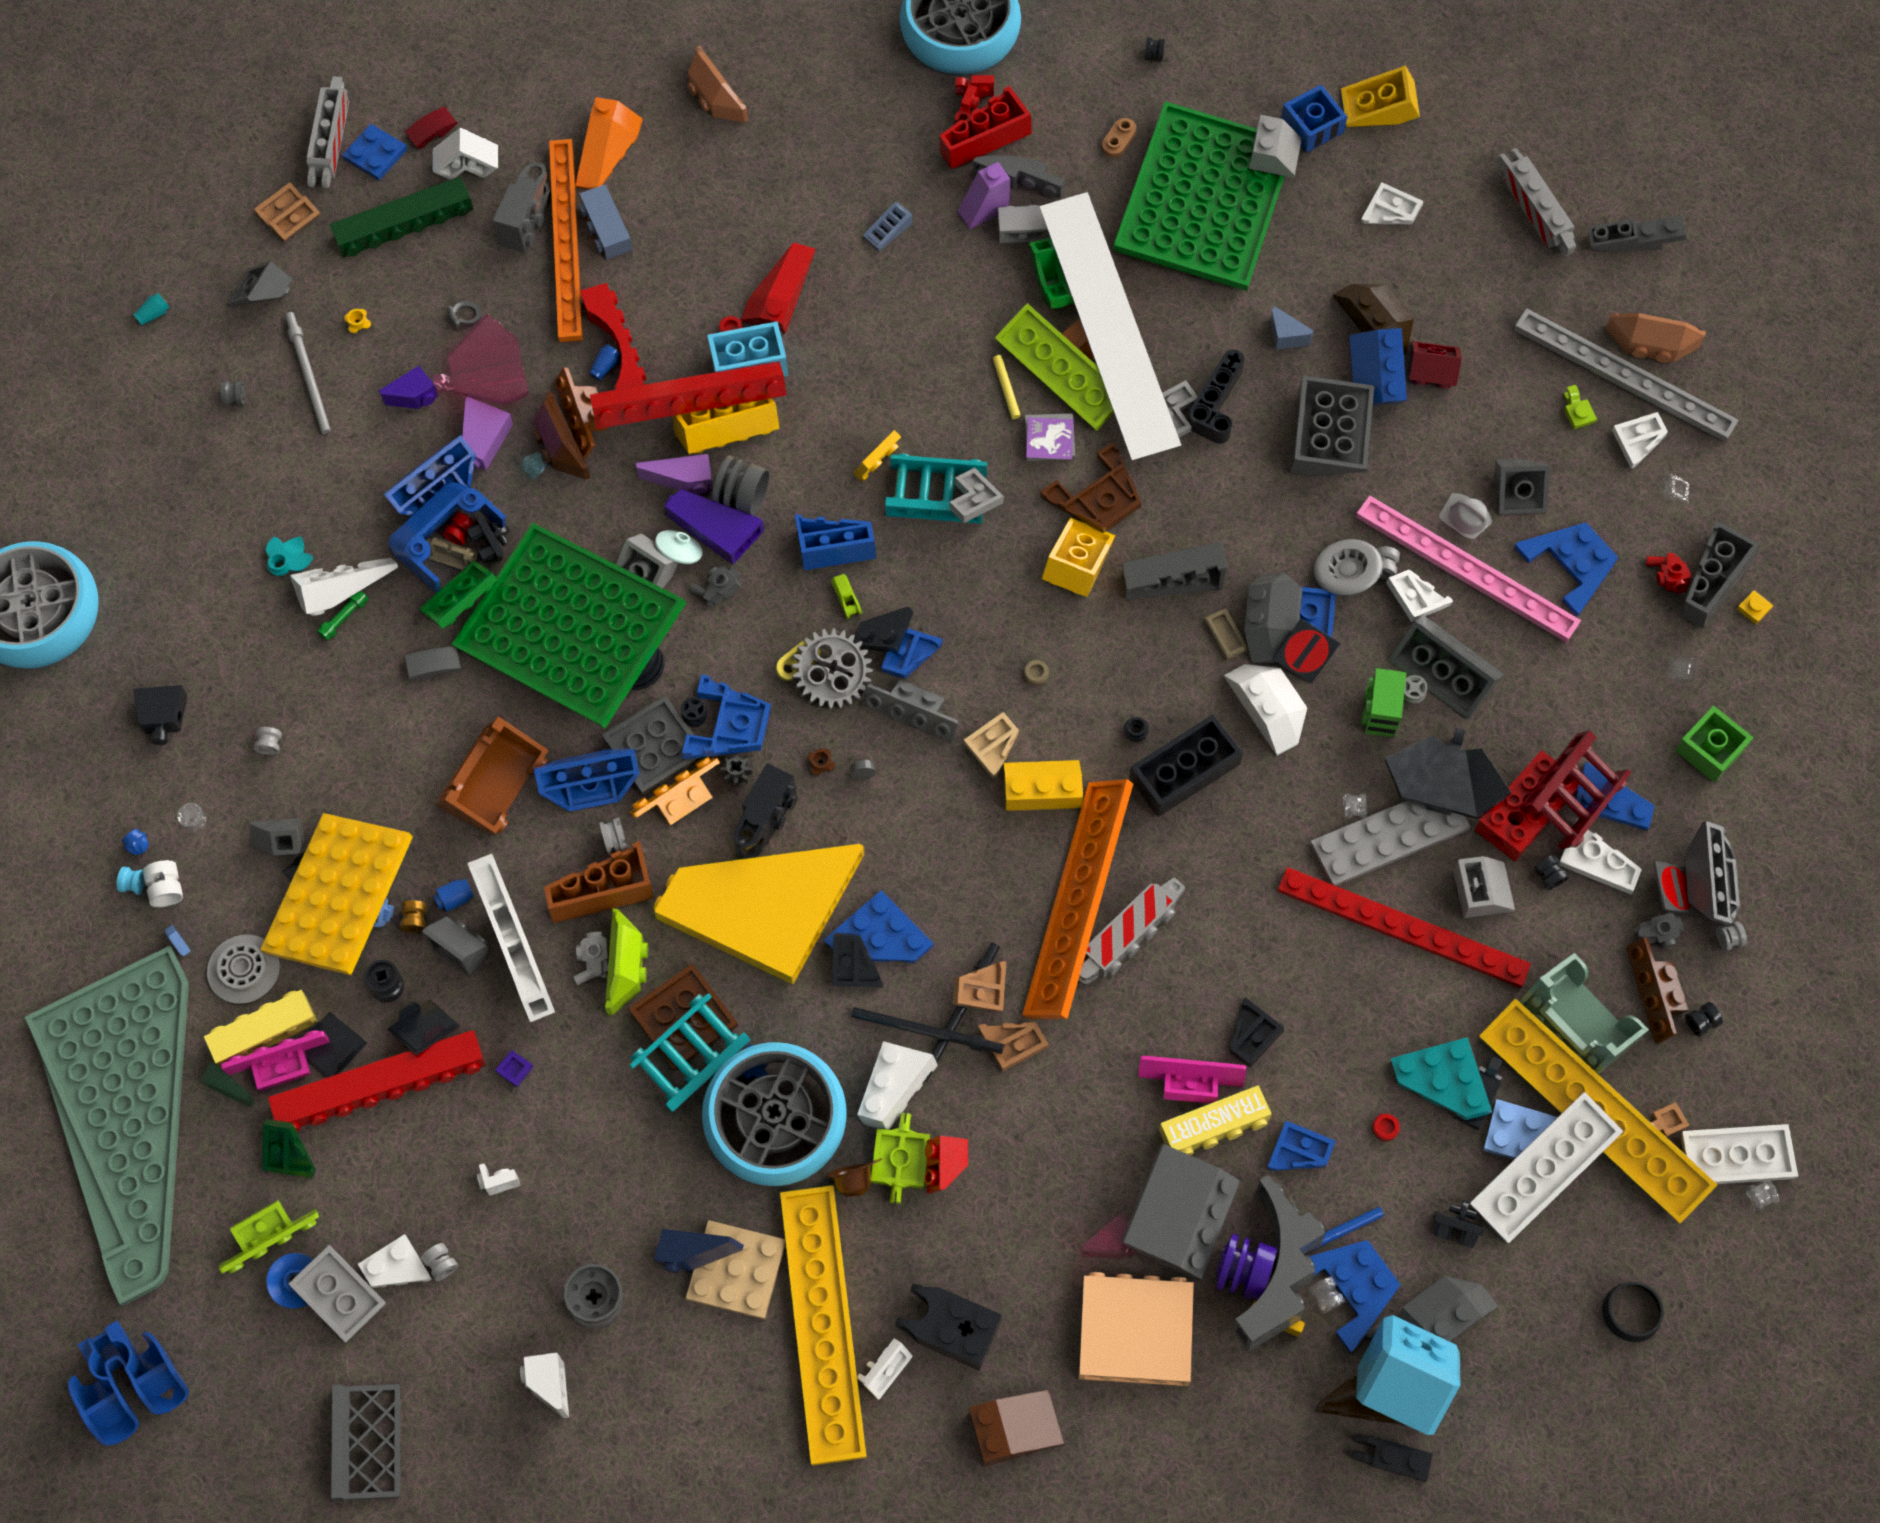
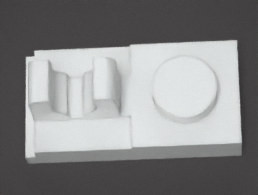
M894 1338L889 1346L884 1349L876 1364L871 1361L867 1363V1366L871 1369L866 1376L859 1373L857 1378L879 1400L913 1356L901 1342Z

